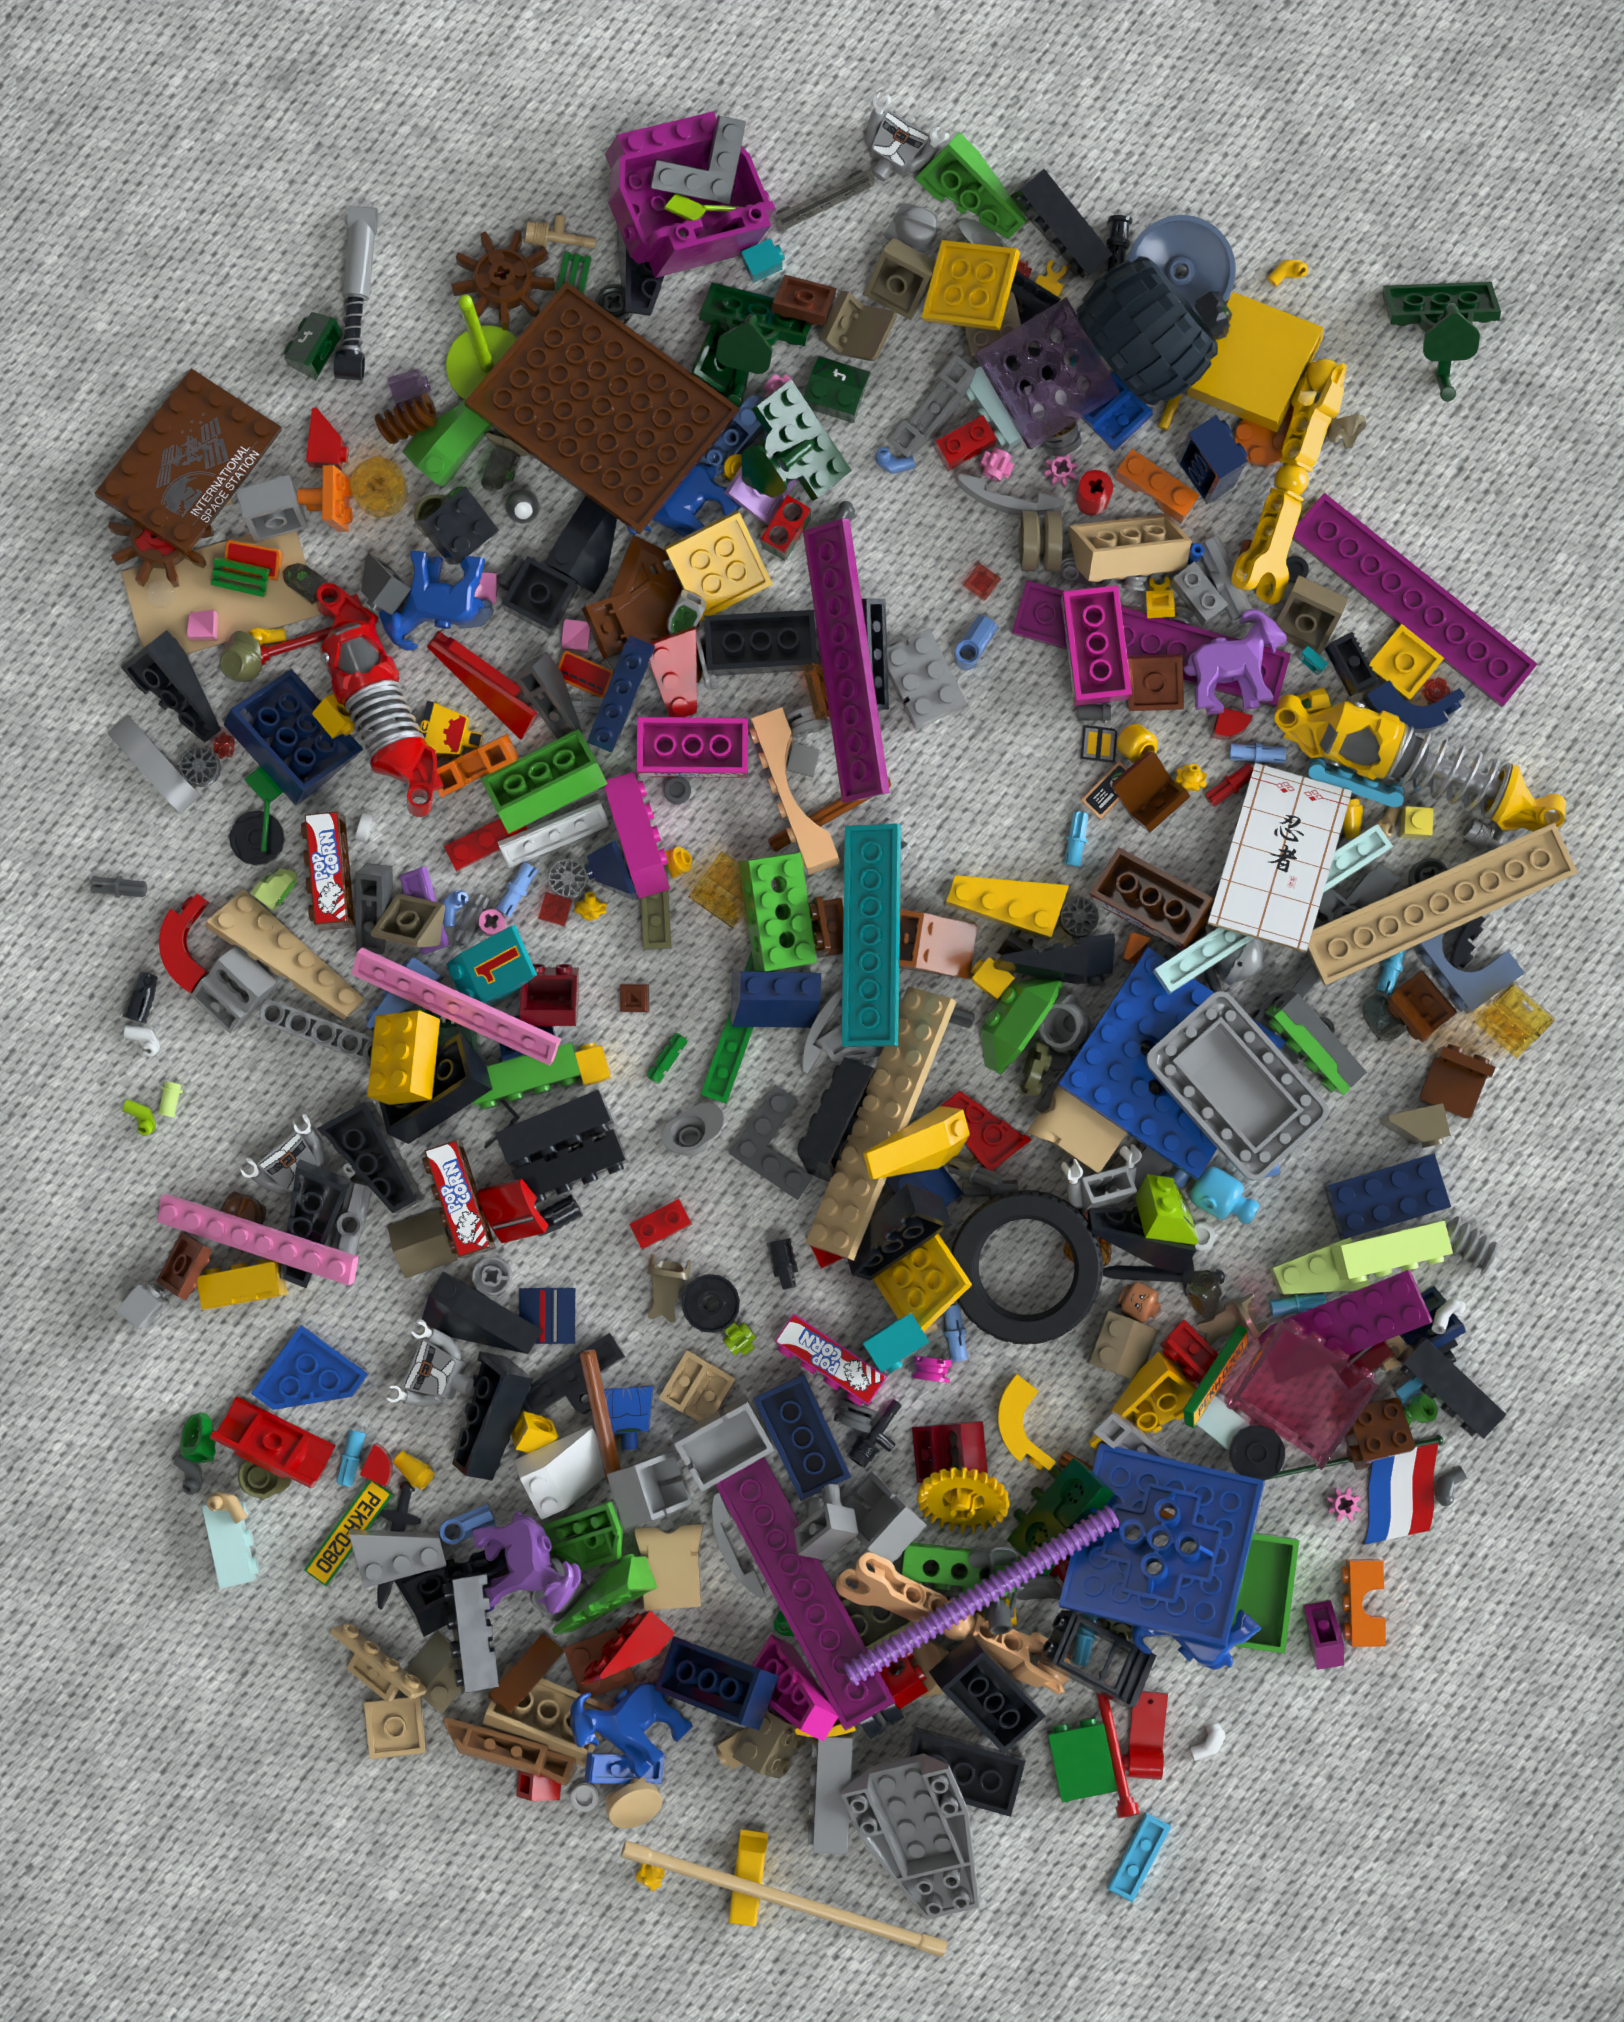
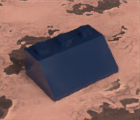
M732 971L731 1027H812L821 1002V973Z
M943 1166L933 1170L890 1176L885 1181L894 1194L908 1183L943 1197L946 1207L962 1195V1190Z

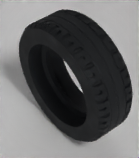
M1017 1190L998 1195L983 1203L969 1215L960 1227L952 1244L951 1253L972 1284L957 1299L958 1305L972 1323L977 1325L986 1334L994 1336L998 1340L1028 1345L1057 1339L1071 1331L1084 1319L1098 1296L1103 1278V1255L1099 1239L1096 1235L1090 1233L1087 1218L1078 1209L1071 1206L1068 1201L1056 1195L1037 1190ZM1032 1219L1044 1222L1055 1228L1065 1238L1072 1251L1074 1276L1071 1286L1059 1303L1044 1312L1037 1314L1010 1312L996 1304L982 1285L979 1275L981 1250L986 1240L996 1229L1011 1221Z

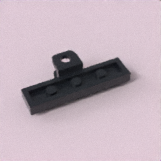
M610 1333L581 1351H596L600 1373L625 1358V1355ZM581 1352L531 1384L530 1391L523 1403L526 1412L538 1415L564 1397H567L576 1411L582 1414H587L591 1411L589 1401L585 1404L582 1403V1397L588 1393L580 1360Z

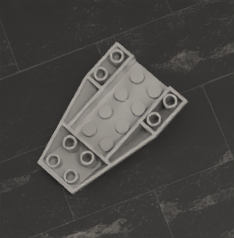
M920 1754L871 1766L841 1791V1797L860 1839L926 1920L979 1908L980 1903L969 1811L948 1764L926 1754Z

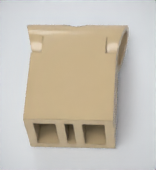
M1059 1086L1052 1094L1050 1108L1038 1114L1026 1131L1030 1135L1051 1142L1093 1173L1101 1172L1127 1134Z
M704 1523L681 1525L671 1533H666L657 1527L634 1528L641 1557L646 1556L658 1587L643 1595L644 1610L702 1606L699 1548Z

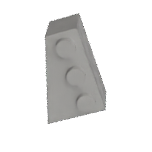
M350 1528L349 1535L364 1588L446 1566V1556L439 1532H396Z

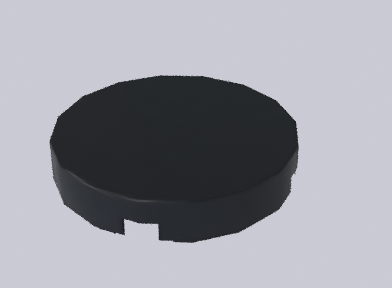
M247 812L235 821L229 835L230 847L235 856L244 863L254 866L266 865L275 860L282 852L285 843L284 829L280 822L269 814L267 850L265 852L261 851L264 812Z
M1250 1425L1240 1429L1233 1436L1229 1445V1460L1233 1469L1239 1475L1267 1480L1282 1469L1285 1461V1446L1273 1429L1263 1425Z

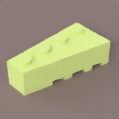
M1445 1221L1424 1224L1399 1230L1395 1233L1331 1247L1339 1280L1349 1279L1350 1284L1366 1281V1275L1375 1273L1376 1278L1393 1274L1392 1268L1400 1266L1402 1271L1419 1268L1418 1262L1427 1260L1428 1265L1444 1261L1443 1256L1453 1254Z

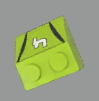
M1147 1174L1135 1196L1145 1238L1197 1245L1199 1241L1188 1201L1174 1179Z

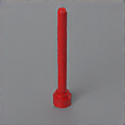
M374 614L376 624L378 622V616ZM332 626L268 647L266 645L260 646L262 666L266 665V661L271 660L270 657L325 640Z
M1096 1693L1119 1800H1117L1118 1806L1115 1807L1117 1818L1140 1814L1138 1803L1134 1802V1798L1130 1797L1110 1701L1108 1698Z

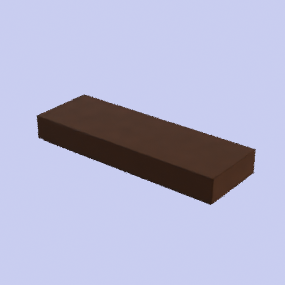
M543 1633L499 1682V1687H495L491 1691L488 1698L508 1715H511L561 1658L564 1650Z

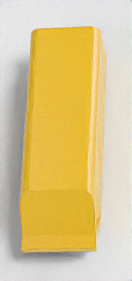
M745 1829L740 1830L734 1876L762 1884L769 1833ZM732 1890L728 1923L755 1927L757 1925L760 1899Z

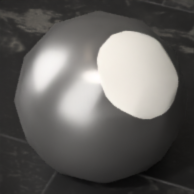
M520 489L513 491L508 496L505 509L510 519L524 524L530 523L536 518L540 505L535 494L531 491Z

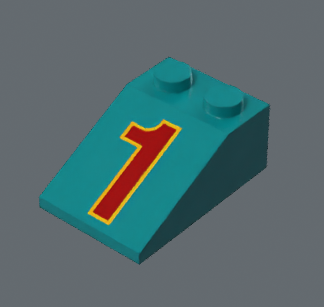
M512 925L461 952L446 964L458 992L491 1007L496 1006L537 976L516 925Z

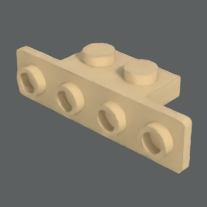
M345 1623L332 1627L330 1634L354 1652L346 1669L386 1702L392 1701L398 1690L411 1699L426 1693L428 1689L421 1684L417 1676L409 1674L400 1667V1663L397 1660L384 1654L376 1643L363 1637L355 1626Z

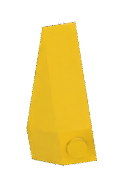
M939 1106L865 1151L863 1156L870 1179L938 1169L951 1161L954 1156L957 1157L970 1135L963 1109Z

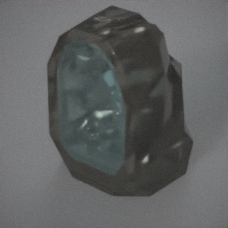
M1371 995L1363 1004V1017L1372 1033L1379 1041L1389 1042L1398 1038L1406 1031L1407 1025L1401 1018H1396L1388 1008L1389 1003L1384 996Z

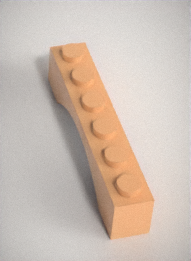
M781 707L751 718L753 727L749 728L752 741L754 744H760L762 752L758 753L761 765L763 769L769 768L772 776L767 778L772 794L778 792L781 802L776 804L781 818L787 817L790 827L786 828L791 844L797 843L800 851L798 853H801L803 868L806 867L808 875L840 864L830 833L804 814L795 802L789 789L786 765L793 738L783 708Z

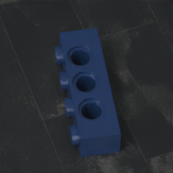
M631 635L629 636L587 743L608 752H613L656 647L655 645Z

